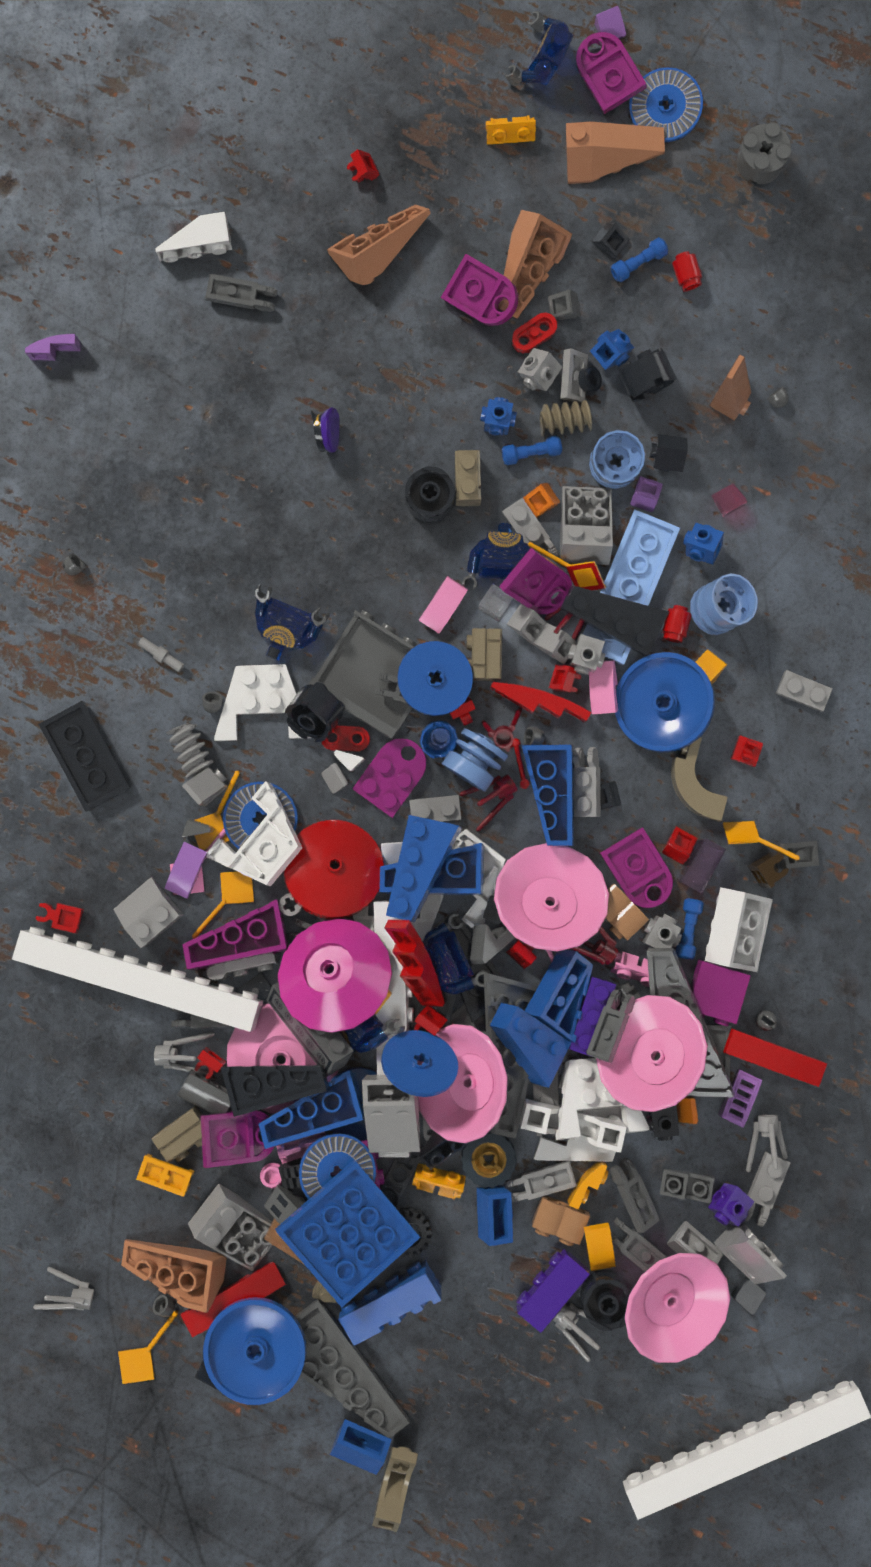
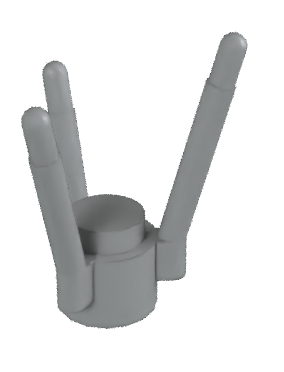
M208 1032L174 1041H164L163 1045L155 1047V1065L163 1066L164 1069H176L190 1072L191 1069L194 1070V1067L176 1063L177 1061H195L196 1057L178 1055L177 1048H173V1046L213 1037L215 1033ZM199 1069L197 1071L205 1076L208 1074L206 1070Z
M758 1115V1122H753V1135L746 1172L749 1173L751 1171L759 1131L762 1137L770 1138L774 1170L778 1169L776 1136L783 1158H788L781 1131V1121L778 1120V1115Z
M48 1267V1272L79 1288H73L71 1297L50 1295L44 1297L46 1301L67 1304H36L33 1308L35 1310H90L94 1296V1289L89 1288L90 1283L77 1280L59 1270Z
M572 1303L569 1306L565 1304L552 1319L556 1322L554 1325L563 1332L580 1355L587 1362H590V1357L568 1330H574L596 1350H600V1346L576 1325L579 1319L576 1314L586 1318L584 1311Z

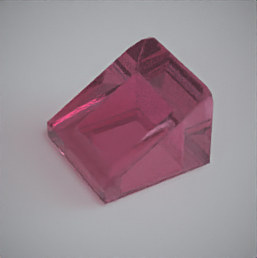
M733 483L711 496L723 517L748 502Z

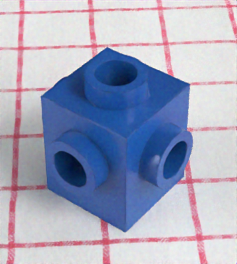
M620 329L612 332L607 330L597 339L598 343L590 352L601 366L607 370L615 365L619 367L626 363L630 358L628 354L635 347L631 344L627 334Z
M495 397L494 400L489 399L488 407H482L480 421L485 422L484 431L497 436L508 435L509 426H515L517 412L512 411L513 403L501 397Z
M695 523L692 531H687L683 541V545H686V556L695 561H703L714 565L723 546L724 532L716 530L710 525Z

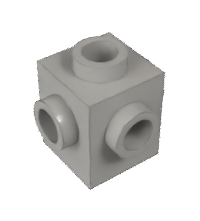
M533 348L517 373L524 379L523 384L529 389L547 391L562 369V366L550 352Z
M580 634L577 644L571 645L567 657L572 659L570 666L575 667L574 671L589 675V671L594 673L597 667L601 668L605 658V654L601 653L605 641ZM583 653L589 654L590 659H586Z
M666 914L663 917L656 915L654 919L650 918L644 928L646 935L642 942L653 948H675L682 937V934L679 933L681 928L676 926L677 920ZM662 929H665V935L661 937L660 932Z

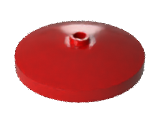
M342 820L320 821L303 829L297 835L302 849L284 870L285 884L294 901L310 914L326 919H343L364 910L371 904L380 890V867L384 866L382 853L375 840L361 827ZM336 863L339 865L337 869L330 867V864L334 865Z

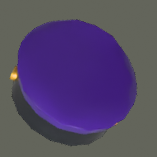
M333 407L327 409L323 414H316L311 410L315 440L319 451L336 452L340 435L338 411Z

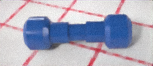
M658 237L651 241L649 247L641 251L639 255L631 257L625 262L619 260L612 264L610 270L614 279L621 283L628 279L630 273L643 263L653 259L660 260L667 256L668 246L666 242Z
M557 435L550 436L544 442L535 443V445L516 447L513 444L503 446L501 449L503 462L508 466L516 464L519 459L528 458V456L548 454L551 457L560 455L562 453L560 437Z
M690 898L684 900L683 910L686 912L684 933H682L681 943H678L675 950L679 958L690 960L695 958L696 947L693 945L695 925H697L698 915L703 913L704 903L701 900Z

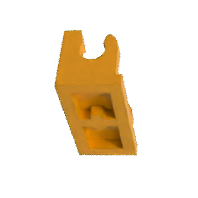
M147 1154L144 1156L136 1180L184 1197L190 1187V1180L195 1171L178 1167Z

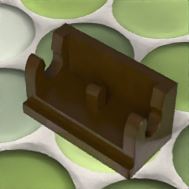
M768 852L747 866L759 886L764 888L774 887V883L786 876L789 871L788 868H785L778 873L779 868L775 866L776 863H779L784 858L781 852Z

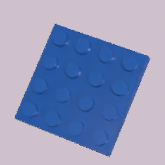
M355 1159L275 1228L277 1234L341 1307L346 1305L420 1238L419 1234Z

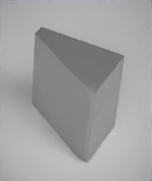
M337 763L330 765L321 773L333 794L349 786Z

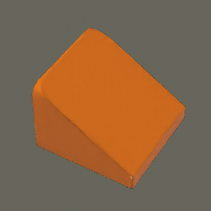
M548 483L540 484L523 497L536 518L560 503V500Z
M686 1096L676 1105L678 1122L697 1124L696 1099L693 1096Z

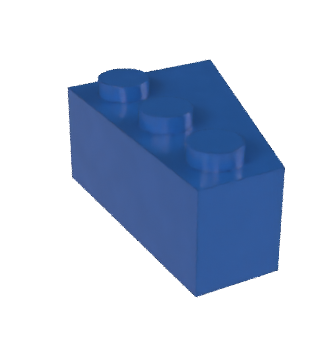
M558 951L525 1012L569 1042L575 1043L577 1036L574 1034L577 1019H581L582 1011L579 1010L583 995L586 996L593 964L577 951Z
M501 1003L490 1023V1027L506 1049H509L515 1056V1061L519 1066L523 1067L528 1074L530 1082L549 1088L571 1042L518 1006Z

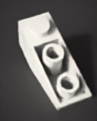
M225 212L197 217L155 248L159 260L175 262L178 258L188 257L195 259L201 257L202 254L212 253L220 255L226 253L227 250H232Z

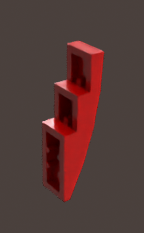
M493 682L490 687L494 692L531 714L538 706L556 718H559L562 712L565 711L585 723L592 713L567 699L546 691Z
M388 920L384 928L396 943L392 953L403 966L400 977L421 1005L443 1007L445 1002L435 969L410 920Z
M732 1028L723 1050L726 1054L817 1087L820 1086L827 1063Z
M270 1262L251 1275L247 1274L230 1286L221 1288L207 1313L188 1309L181 1313L180 1316L191 1337H194L208 1330L216 1316L230 1304L245 1298H265L286 1284L275 1263Z

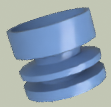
M615 430L606 433L598 440L590 455L589 468L591 475L598 484L605 488L619 489L626 487L635 480L644 466L645 452L643 445L635 435L628 431ZM612 457L615 460H621L618 467L615 464H610Z
M730 573L700 587L693 594L690 601V612L693 621L699 629L707 634L720 635L749 622L756 613L758 598L754 587L747 579L741 575Z
M464 728L461 734L469 742L466 743L457 739L456 743L463 749V752L459 754L450 750L442 765L469 784L486 792L494 780L493 776L486 771L487 768L491 767L500 770L501 766L493 760L494 757L505 762L508 755L486 736Z

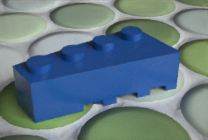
M521 745L547 846H574L573 746Z
M413 815L408 816L386 916L410 920V922L416 921L446 858L452 850L456 838L462 830L459 825Z
M478 843L452 849L429 894L483 895L484 844ZM398 863L380 867L379 892L391 894Z
M348 1070L341 1076L328 1082L330 1090L303 1097L259 1123L265 1149L365 1120L363 1103L354 1070Z
M419 1261L407 1267L406 1273L399 1277L397 1274L391 1276L384 1282L385 1285L381 1288H371L363 1294L364 1298L356 1303L352 1300L341 1308L342 1311L339 1314L338 1320L354 1346L380 1333L385 1328L384 1324L388 1323L391 1326L401 1322L407 1312L411 1311L416 1314L422 1311L428 1301L431 1300L433 1304L441 1301V1285L427 1261L421 1264Z

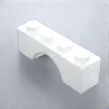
M525 1099L519 1123L520 1128L542 1134H556V1130L559 1128L560 1118H558L561 1107ZM577 1111L581 1137L575 1139L585 1141L599 1148L621 1153L627 1128L623 1122Z

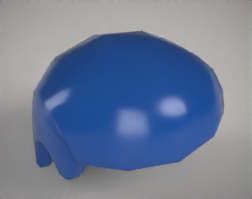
M446 721L430 722L422 730L420 737L423 752L433 759L446 757L450 750L454 751L457 747L456 740L458 736L456 729Z

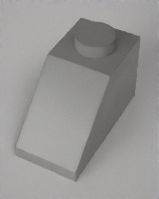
M210 767L182 785L197 804L201 806H207L228 786L224 783L227 780L224 774L218 768L213 770Z

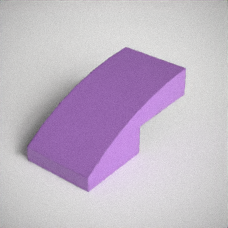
M75 334L51 336L27 346L25 353L31 360L56 361V351H80V340Z
M184 842L164 889L188 899L208 853Z

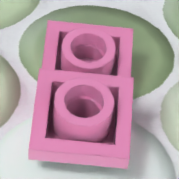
M447 576L419 618V621L440 634L468 589Z
M615 660L604 661L602 667H597L594 673L589 671L592 714L616 713L618 711L615 686L618 685Z

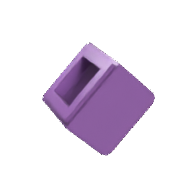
M618 6L596 15L594 24L598 32L611 33L619 39L626 37L627 34Z
M640 476L630 505L653 512L663 484Z

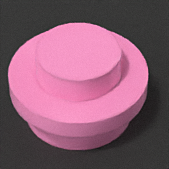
M271 1162L262 1168L260 1179L264 1186L275 1188L277 1184H282L278 1168L280 1164Z

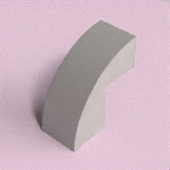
M520 604L507 623L509 627L532 645L563 664L568 659L571 645L577 644L563 630L555 634V626L545 622L533 609Z

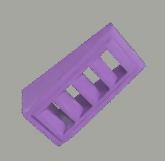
M739 1069L732 1083L735 1095L734 1097L725 1098L718 1115L744 1128L762 1080ZM741 1080L752 1083V1088L740 1084ZM738 1088L749 1093L748 1097L746 1098L738 1094ZM734 1098L744 1102V1106L741 1107L733 1103ZM730 1108L739 1111V1116L730 1113Z

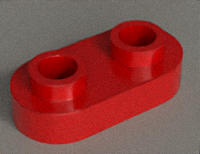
M540 313L517 328L512 336L514 349L519 353H529L533 348H537L552 338L557 329L555 317L550 313ZM547 325L549 329L542 331L540 326ZM526 338L528 344H521L520 339Z
M335 726L331 733L337 735V740L329 742L327 737L326 740L321 742L326 749L331 751L360 752L368 747L370 736L362 727ZM354 735H361L362 741L360 743H354Z

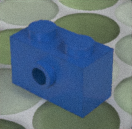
M500 1185L495 1186V1188L478 1187V1238L489 1246L513 1243L511 1192Z
M345 1419L337 1432L330 1455L377 1475L385 1462L392 1439Z

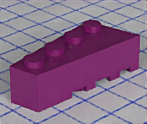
M278 899L183 944L186 967L191 971L263 954L285 952L289 947L283 913L279 908Z

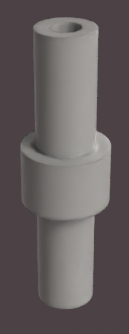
M144 637L140 639L138 645L151 653L155 660L161 664L163 662L177 672L183 669L184 664L169 654L170 651L162 646H156Z

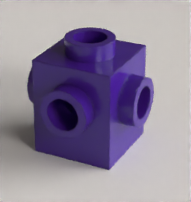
M724 1183L721 1189L713 1195L712 1202L708 1208L715 1213L714 1218L725 1226L728 1224L739 1226L747 1218L748 1211L755 1201L738 1186Z

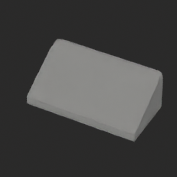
M684 1221L667 1242V1245L676 1253L701 1254L717 1263V1265L724 1255L687 1221Z

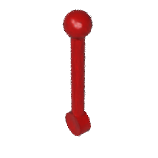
M514 738L512 747L515 749L521 778L519 786L522 789H527L529 781L525 778L519 749L521 742L518 738Z

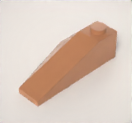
M602 122L566 123L568 184L591 183L613 172L615 174L620 172L622 168L632 164H640L665 154L664 128Z
M418 205L411 206L390 216L388 223L376 226L373 224L367 227V233L358 237L351 234L328 248L327 251L350 281L361 285L370 284L374 281L375 277L386 269L431 214L430 210Z
M521 210L512 231L504 276L515 285L518 292V306L512 316L514 318L519 317L534 297V290L540 282H545L549 277L548 272L554 263L558 264L563 258L572 237V233L543 215ZM502 300L498 304V309L505 311L509 305L508 300Z
M738 356L709 405L734 421L739 414L744 416L751 404L748 401L751 388L743 356Z
M126 1239L124 1241L121 1265L144 1281L148 1280L159 1287L158 1290L163 1294L168 1293L177 1299V1303L181 1306L207 1313L224 1281L227 1257L220 1253L202 1249Z

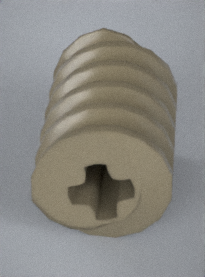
M586 400L582 401L581 407H579L577 401H573L571 409L567 402H563L561 410L557 403H553L551 411L547 404H543L540 412L541 436H544L546 429H549L551 436L554 435L555 428H558L562 435L564 434L565 427H568L572 434L575 426H578L580 432L583 433L585 425H588L591 432V409Z

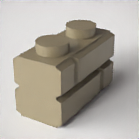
M480 450L455 451L456 506H480Z
M472 629V635H467V650H471V660L468 661L472 669L473 681H501L502 629Z
M197 1106L191 1108L151 1138L168 1163L174 1159L177 1163L190 1154L188 1149L193 1145H196L198 1148L202 1146L201 1116L203 1114Z

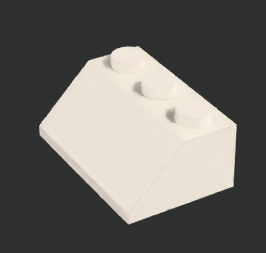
M720 887V892L716 899L715 915L711 923L709 943L706 946L705 961L757 972L773 899Z

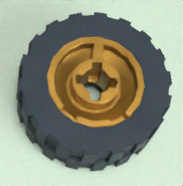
M489 1131L484 1137L470 1142L461 1151L462 1168L467 1178L471 1179L475 1185H481L483 1188H495L497 1185H503L506 1180L511 1178L512 1172L515 1171V1164L517 1163L516 1152L507 1136L493 1134ZM492 1154L493 1160L489 1163L486 1162L484 1155Z

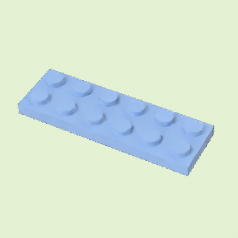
M634 509L604 581L606 588L601 589L600 593L648 606L680 528ZM587 624L583 635L605 641L601 653L605 654L606 659L615 660L616 663L624 665L631 648Z

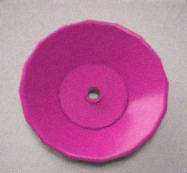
M340 918L317 922L298 934L284 952L278 972L280 997L291 1016L309 1029L329 1033L353 1029L372 1017L387 997L392 977L389 952L379 936L360 922ZM334 967V971L331 974H327V969Z

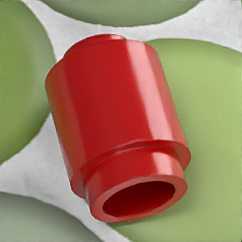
M689 251L676 255V260L672 262L678 284L682 287L683 291H690L701 286V279L703 277L696 255L690 254Z
M674 605L673 608H668L667 610L669 614L662 630L664 633L663 639L674 643H682L683 638L687 636L692 615L688 612L687 607Z

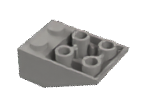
M562 486L560 559L567 563L579 564L595 561L598 565H609L613 547L612 489Z
M366 1075L362 1080V1092L369 1153L420 1152L418 1096L399 1090L387 1079L386 1075Z
M221 1184L215 1187L188 1223L196 1240L251 1271L255 1269L272 1246L271 1243L264 1239L272 1221L238 1194Z
M744 1223L741 1227L730 1225L714 1242L716 1247L754 1284L785 1279L787 1276L781 1269L784 1264L763 1241L760 1242Z

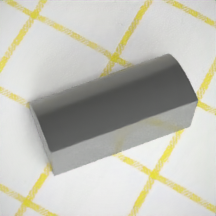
M192 1069L177 1094L178 1097L210 1114L226 1113L231 1105L226 1087L211 1079H206L204 1075Z

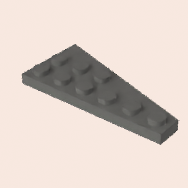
M648 948L647 960L650 995L671 997L688 1006L702 1024L708 1047L705 1070L694 1090L687 1096L734 1097L735 1092L674 948ZM660 1053L655 1055V1061L660 1058Z
M484 973L486 1035L489 1036L502 1055L508 1077L507 1101L498 1123L490 1132L516 1138L529 1083L528 1074L523 1067L517 1064L515 1056L509 1049H506L490 1027V1023L501 1003L518 1006L525 1011L538 986Z
M316 1299L295 1315L302 1327L306 1340V1359L300 1377L329 1397H334L342 1403L343 1407L361 1416L366 1423L388 1438H391L410 1423L408 1416L358 1349L352 1344L349 1337L321 1300Z

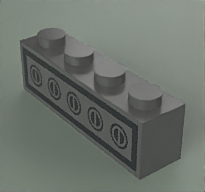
M279 982L274 984L267 997V1002L317 1065L324 1066L326 1077L344 1067L350 1059L353 1049L339 1032L329 1033L309 1029L291 1016L280 997Z

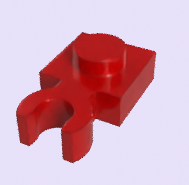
M49 903L39 904V907L47 910V915L45 917L36 916L37 921L46 922L53 920L51 928L75 934L78 933L83 908L57 903V907L54 909Z

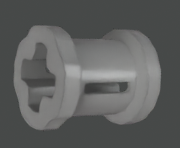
M290 893L285 894L279 901L281 912L287 916L298 914L302 910L298 904L294 906L295 911L292 908H286L287 898L294 899Z

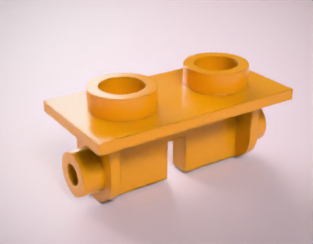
M529 115L525 117H512V122H508L507 118H490V121L485 122L487 145L535 141L536 120L534 117L530 118Z
M418 1163L412 1185L416 1186L417 1190L433 1193L435 1186L440 1187L438 1195L455 1200V1198H461L466 1176L435 1167L430 1170L426 1165Z

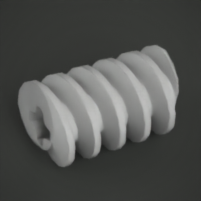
M183 724L166 732L167 735H173L169 742L177 744L173 751L175 753H182L178 756L177 760L179 762H186L181 767L182 770L190 771L185 776L186 779L195 777L213 763V760L204 759L209 754V751H200L205 742H196L201 733H192L197 724Z

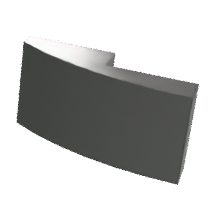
M664 1169L660 1194L683 1200L687 1198L711 1203L715 1177Z

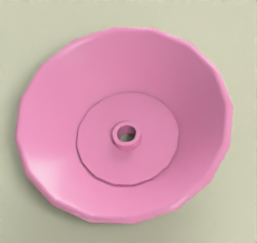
M547 843L524 848L507 860L496 878L494 901L501 922L515 938L535 949L558 952L578 947L597 934L608 914L609 892L602 872L588 856L569 846H547ZM551 900L554 905L549 906L546 904V901Z
M647 995L635 999V1005L629 1014L628 1022L612 1064L597 1058L596 1061L601 1082L613 1099L632 1110L656 1112L677 1105L694 1090L705 1070L708 1046L702 1024L688 1006L671 997ZM660 1053V1058L655 1061V1055Z
M269 1003L262 1005L255 1030L249 1032L235 1027L227 1044V1066L317 1065ZM279 1055H283L286 1058L284 1064L278 1063L277 1057ZM339 1070L329 1075L327 1077V1081L330 1082V1080L337 1075ZM299 1099L261 1110L270 1114H276Z
M452 1024L440 1029L436 1036L449 1044L457 1057L458 1073L456 1079L448 1090L439 1095L431 1097L418 1096L419 1111L429 1127L447 1141L469 1143L484 1137L498 1123L507 1101L508 1077L502 1055L489 1036L473 1026ZM418 1061L417 1064L422 1065L423 1062Z
M677 1253L657 1261L640 1276L629 1295L625 1313L628 1338L639 1354L657 1363H678L698 1355L715 1340L726 1321L730 1304L728 1281L717 1263L701 1254Z

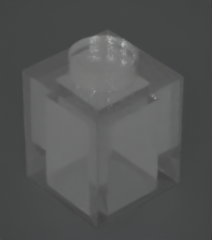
M492 584L480 602L478 609L499 622L512 603L513 598L503 592L501 588Z

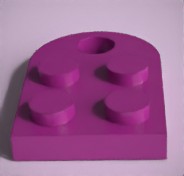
M607 32L594 33L585 38L580 44L576 55L577 68L603 114L608 113L647 88L645 80L624 45L615 35ZM592 44H599L602 47L595 54L590 53L588 48Z
M465 254L441 296L444 301L488 326H498L507 322L513 316L518 306V292L515 285L507 277L468 254ZM507 299L509 302L508 308L503 312H499L498 304L502 300Z
M531 547L499 587L503 592L524 606L533 609L536 613L548 614L554 612L562 605L572 586V581L563 569ZM559 592L554 599H551L554 593Z
M400 738L389 741L381 748L352 789L393 818L424 775L426 769L424 752L415 742L408 739ZM407 746L414 748L416 751L414 759L410 761L403 759L401 756L403 748Z
M643 827L600 852L601 857L620 888L635 905L652 908L662 904L669 897L673 886L672 875ZM652 886H656L660 890V897L655 901L650 900L647 896V891Z
M253 1111L235 1117L233 1112L202 1115L203 1167L212 1168L251 1163L266 1158L274 1147L265 1149L264 1143L258 1138V1133L260 1131L259 1123L269 1118V1116L261 1111Z

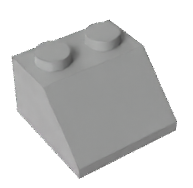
M153 877L149 878L113 909L125 931L140 948L147 947L184 915Z

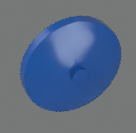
M662 652L643 657L627 669L616 689L618 711L615 715L618 724L629 739L647 750L673 752L691 745L706 731L714 714L715 694L709 677L697 663L680 654Z
M253 1297L241 1299L224 1308L210 1325L203 1346L204 1365L212 1383L226 1397L247 1405L267 1404L285 1395L297 1382L306 1359L304 1332L296 1317L283 1305L266 1298Z

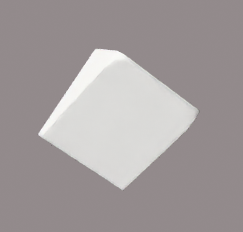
M336 750L334 752V755L350 772H353L365 760L363 757Z
M403 842L381 844L384 866L398 863Z

